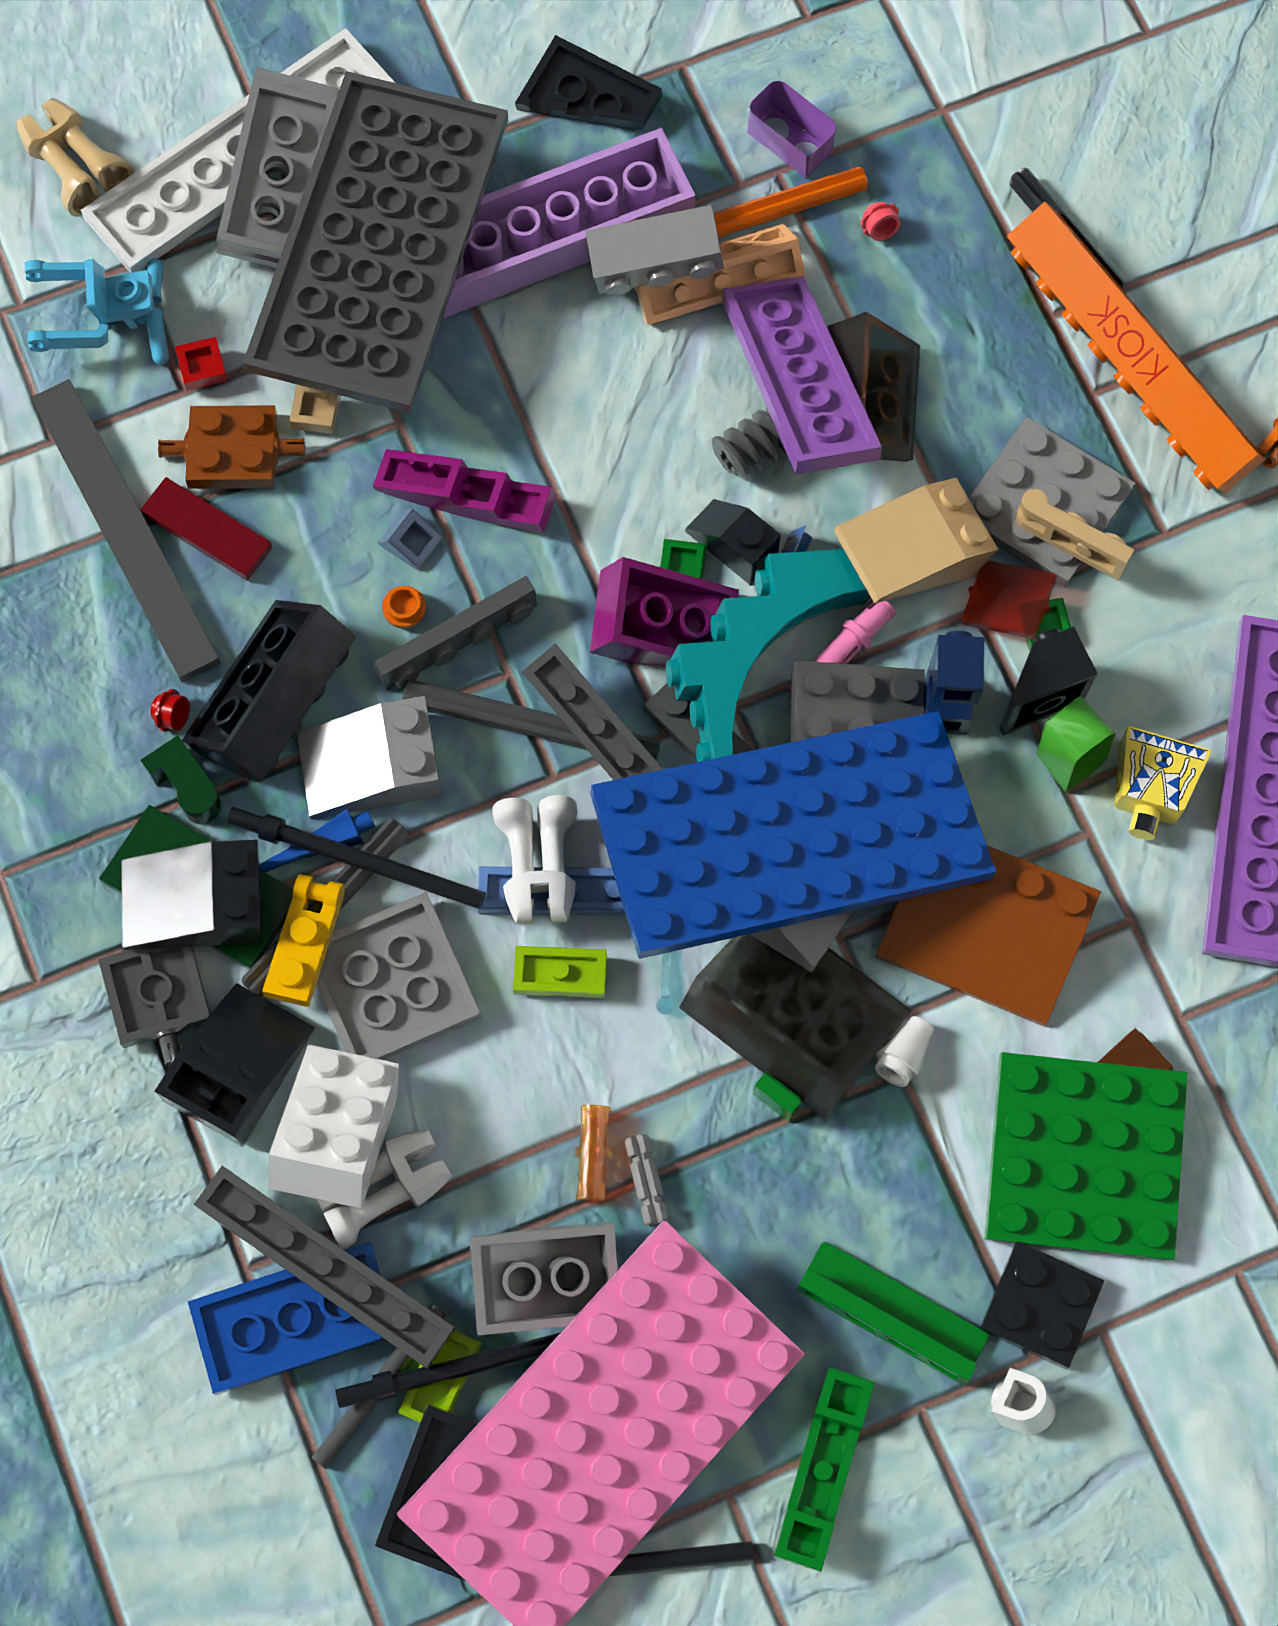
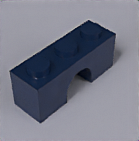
M951 631L946 633V635H938L925 676L924 714L939 711L944 728L948 734H967L972 721V704L978 705L984 689L985 637H973L971 633L966 631Z

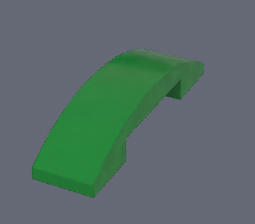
M828 1368L774 1553L775 1558L820 1573L822 1572L835 1526L834 1521L875 1382L834 1368Z

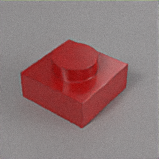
M217 337L175 346L186 391L228 381Z

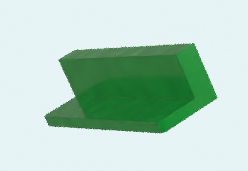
M823 1242L820 1245L796 1289L802 1295L962 1386L969 1382L977 1366L975 1362L988 1339L987 1332L827 1242Z

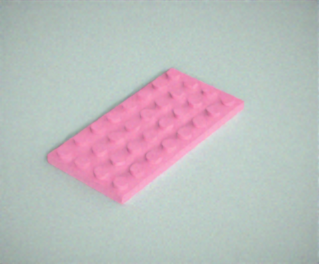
M662 1221L397 1512V1516L513 1626H565L805 1353L666 1221Z

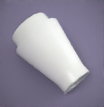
M912 1016L907 1024L878 1052V1062L875 1065L876 1072L887 1082L899 1087H906L909 1081L916 1080L929 1040L934 1033L932 1025L920 1017Z

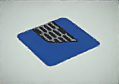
M807 525L790 532L781 553L796 551Z

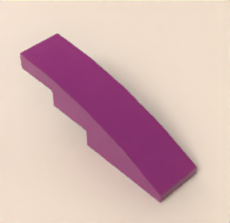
M390 449L385 450L373 484V488L376 491L418 505L466 518L542 533L546 529L557 496L551 486L515 482L504 472L468 468L462 459Z

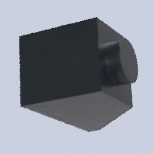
M713 499L685 528V532L698 543L707 544V550L749 585L755 580L756 571L761 568L767 555L779 553L781 534L749 508Z

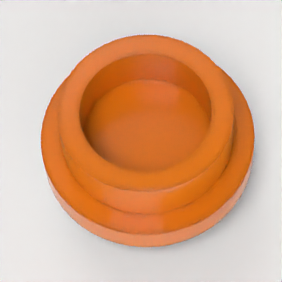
M398 586L386 594L382 603V610L388 623L397 628L407 629L416 626L422 621L426 613V602L424 596L416 588Z

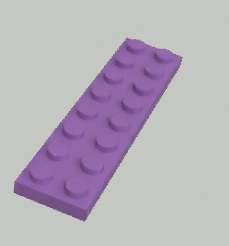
M1243 615L1239 621L1202 954L1278 967V620Z

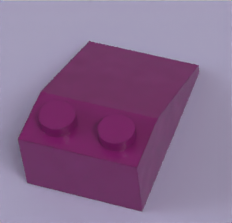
M622 557L600 570L590 653L631 664L666 667L667 660L671 659L678 644L714 642L711 634V617L716 614L723 599L738 598L739 590Z

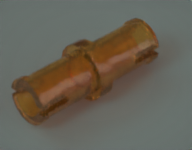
M581 1105L580 1146L575 1147V1157L579 1158L576 1199L595 1202L606 1201V1164L612 1155V1149L607 1148L610 1107L604 1105Z

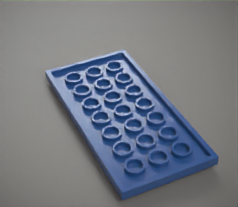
M939 711L593 784L590 788L591 799L639 959L991 880L996 873Z

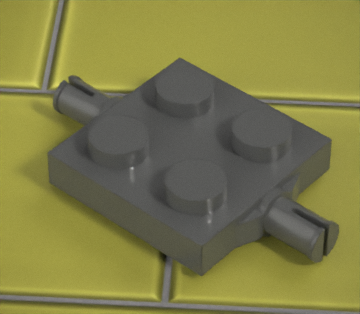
M193 947L123 950L120 953L98 959L120 1045L123 1048H128L147 1041H159L165 1061L164 1064L165 1066H170L173 1062L171 1048L174 1059L181 1050L177 1036L187 1029L202 1025L211 1014Z

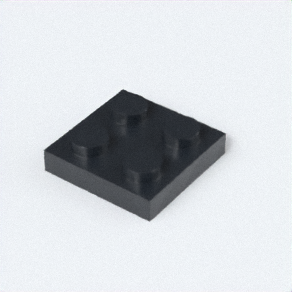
M1016 1242L1013 1245L979 1328L989 1335L1067 1370L1074 1358L1104 1280L1021 1242Z

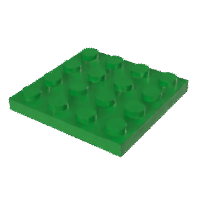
M1001 1052L999 1055L984 1240L1010 1243L1021 1242L1028 1245L1175 1260L1188 1072Z

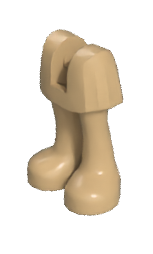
M51 98L41 105L44 114L53 126L51 129L45 132L34 118L27 114L17 120V131L29 156L45 160L63 182L61 190L63 206L71 215L81 217L82 213L80 210L99 198V190L90 175L65 153L66 149L71 147L80 156L105 192H108L131 176L133 168L122 156L102 150L82 131L83 119L75 109L58 99Z

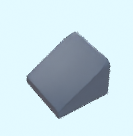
M412 508L402 511L380 538L378 544L414 569L419 570L444 536Z

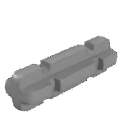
M647 1134L631 1136L625 1139V1148L628 1160L632 1159L633 1162L630 1164L638 1201L643 1203L641 1207L643 1222L646 1227L658 1226L662 1221L668 1222L669 1216L665 1201H661L663 1191L655 1159L650 1158L653 1152L650 1139Z

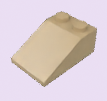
M957 478L924 485L846 521L833 530L875 604L971 578L998 550Z

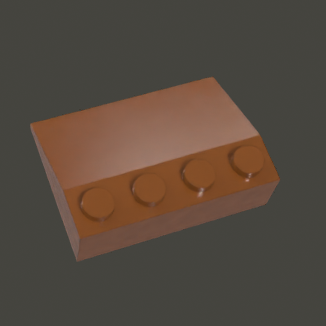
M987 845L996 869L993 879L898 900L875 958L1045 1027L1085 935L1101 891Z

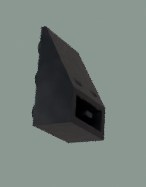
M236 983L182 1047L154 1092L164 1103L243 1147L312 1035L315 1027Z

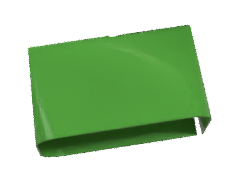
M1079 696L1046 721L1036 755L1062 789L1068 792L1104 764L1116 733L1085 699Z

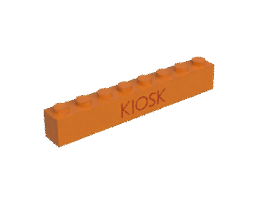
M1044 201L1006 236L1015 246L1010 251L1011 255L1026 271L1030 267L1036 271L1041 277L1036 282L1040 290L1051 301L1057 297L1067 308L1061 313L1065 320L1075 331L1079 332L1083 328L1092 338L1087 344L1090 350L1102 363H1105L1108 359L1118 370L1113 375L1115 380L1129 395L1134 391L1137 392L1145 402L1140 406L1141 411L1155 426L1162 422L1171 433L1166 439L1167 442L1181 458H1184L1187 454L1198 466L1193 470V473L1209 491L1215 486L1218 490L1227 493L1266 460L1052 206Z

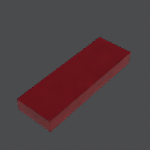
M167 477L164 478L140 509L145 518L246 581L251 578L273 548L270 541Z

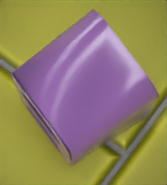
M771 82L751 101L747 133L804 178H807L833 152L836 131L835 122L785 82ZM770 118H779L785 121L789 127L787 138L782 137L764 121ZM800 142H810L818 148L809 157L808 167H806L807 155L795 147Z

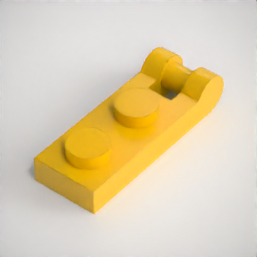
M299 874L294 884L291 904L262 992L268 998L309 1007L343 902L345 885L330 881L327 885L314 882V877ZM310 900L323 902L320 913L307 911Z

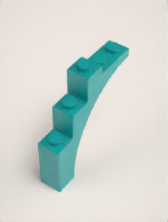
M844 549L768 554L761 568L755 574V588L758 596L723 599L716 614L712 615L711 634L714 642L678 644L671 659L666 662V679L668 686L675 689L677 702L691 701L690 720L692 727L698 728L701 742L697 744V762L733 755L732 732L736 704L747 673L757 658L777 638L803 621L834 609L867 603L871 596Z

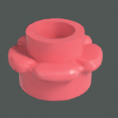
M886 202L871 204L865 210L861 219V228L864 229V233L867 236L870 235L875 241H884L892 237L898 231L901 224L897 206L893 203L888 205Z

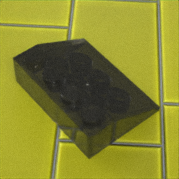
M751 934L732 938L695 977L679 1006L682 1011L762 1073H769L799 1096L801 1103L825 1121L876 1059L879 1051L890 1041L912 1012L910 1008L830 948H828L815 969L810 972Z

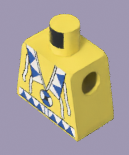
M1128 726L1118 748L1114 807L1133 813L1129 827V833L1132 836L1144 840H1153L1156 836L1159 821L1167 824H1176L1186 808L1209 759L1211 750Z

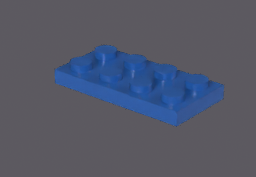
M371 1242L344 1250L381 1276ZM286 1270L187 1301L214 1395H219L385 1340Z

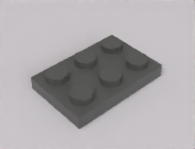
M796 660L792 664L791 742L924 714L925 670Z

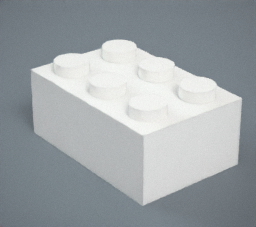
M308 1044L269 1152V1189L362 1209L397 1100L399 1063Z

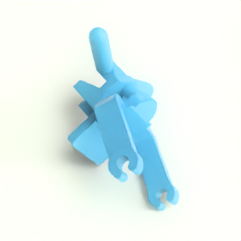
M94 258L85 260V262L46 263L41 260L26 261V280L30 282L86 280L87 306L99 320V328L97 330L28 332L29 350L44 352L50 349L101 348L109 342L108 330H112V326H116L118 321H124L130 329L139 328L138 324H146L152 359L158 365L166 364L169 361V351L163 324L162 309L156 307V304L162 301L161 286L164 270L162 261L154 258L148 262L146 270L105 278V268L98 264Z

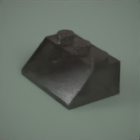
M867 311L827 326L882 446L880 460L900 462L913 460L921 345Z

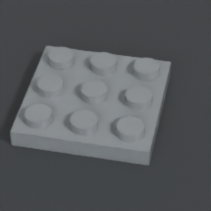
M1026 417L970 495L969 500L995 545L1066 588L1083 561L1018 526L1016 514L1023 494L1030 489H1039L1046 494L1049 504L1065 513L1073 512L1080 515L1087 521L1088 525L1104 533L1136 483Z
M427 892L332 933L317 986L345 1052L385 1060L481 1018L479 1008Z

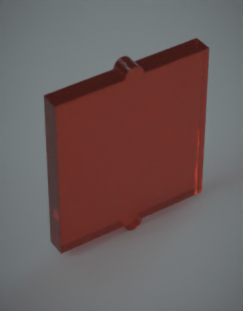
M988 560L980 568L974 586L968 588L970 597L961 622L967 626L1034 640L1044 613L1050 611L1049 599L1057 576L1054 573Z

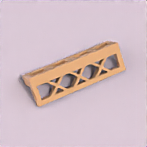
M784 224L721 242L720 247L724 269L715 270V273L705 278H692L691 276L676 278L670 284L661 287H652L648 284L633 287L638 294L644 322L647 325H651L722 303L724 288L799 276L806 278L798 238Z

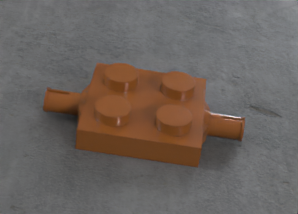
M275 405L190 406L189 428L184 440H158L159 458H185V481L188 489L274 488L275 468L280 460V456H306L305 438H279Z

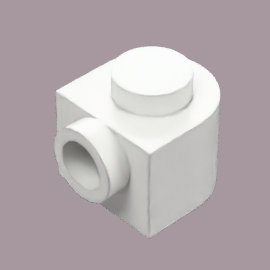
M1010 1368L1004 1382H999L994 1389L991 1399V1411L1001 1426L1023 1434L1032 1435L1044 1431L1052 1423L1055 1415L1054 1402L1038 1378Z

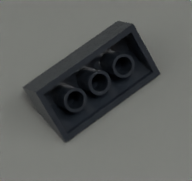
M275 600L183 737V743L186 747L239 777L262 782L264 777L269 775L277 766L278 756L287 742L300 731L302 720L312 704L317 702L324 694L325 684L335 669L347 659L349 648L357 636L321 605Z

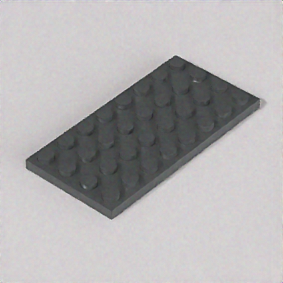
M346 71L243 360L245 372L411 413L508 122V110Z

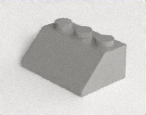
M712 205L586 230L593 277L599 294L621 295L629 292L632 287L646 284L652 287H661L670 284L676 278L686 276L705 278L714 274L715 270L724 269Z

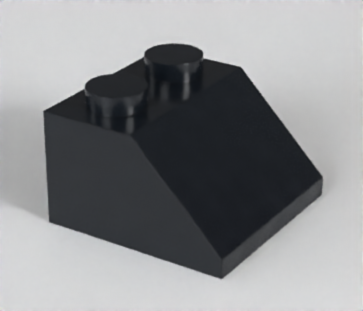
M1075 627L1062 632L1058 628L1050 629L1034 639L1035 642L1028 654L999 727L1003 736L1055 715L1079 696H1082L1084 699L1086 698L1098 673Z

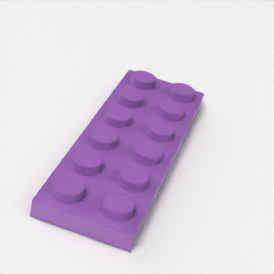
M799 276L724 288L722 303L795 474L880 460L882 446L804 277Z

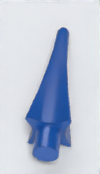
M345 809L314 831L313 834L348 846L364 844L361 833L376 826L369 811L353 817ZM291 846L260 863V870L266 873L286 864L319 854Z

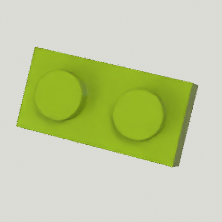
M515 946L513 993L516 995L605 998L607 949Z

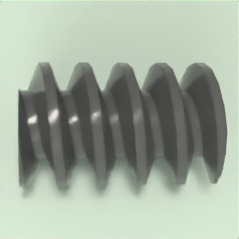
M767 406L766 412L758 410L752 414V420L746 418L738 423L737 429L730 427L725 430L723 438L720 436L712 438L714 453L722 466L729 473H737L745 481L751 478L748 465L751 464L758 472H762L765 470L763 456H766L775 464L779 461L776 448L780 447L787 454Z

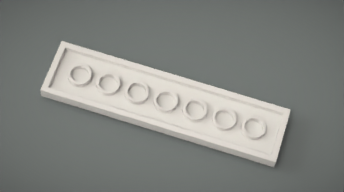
M346 28L281 72L282 74L337 88L341 87L346 71L394 82ZM249 95L80 210L84 220L130 273L141 271L151 259H158L222 214ZM273 172L268 174L267 176L270 179H273L280 173Z

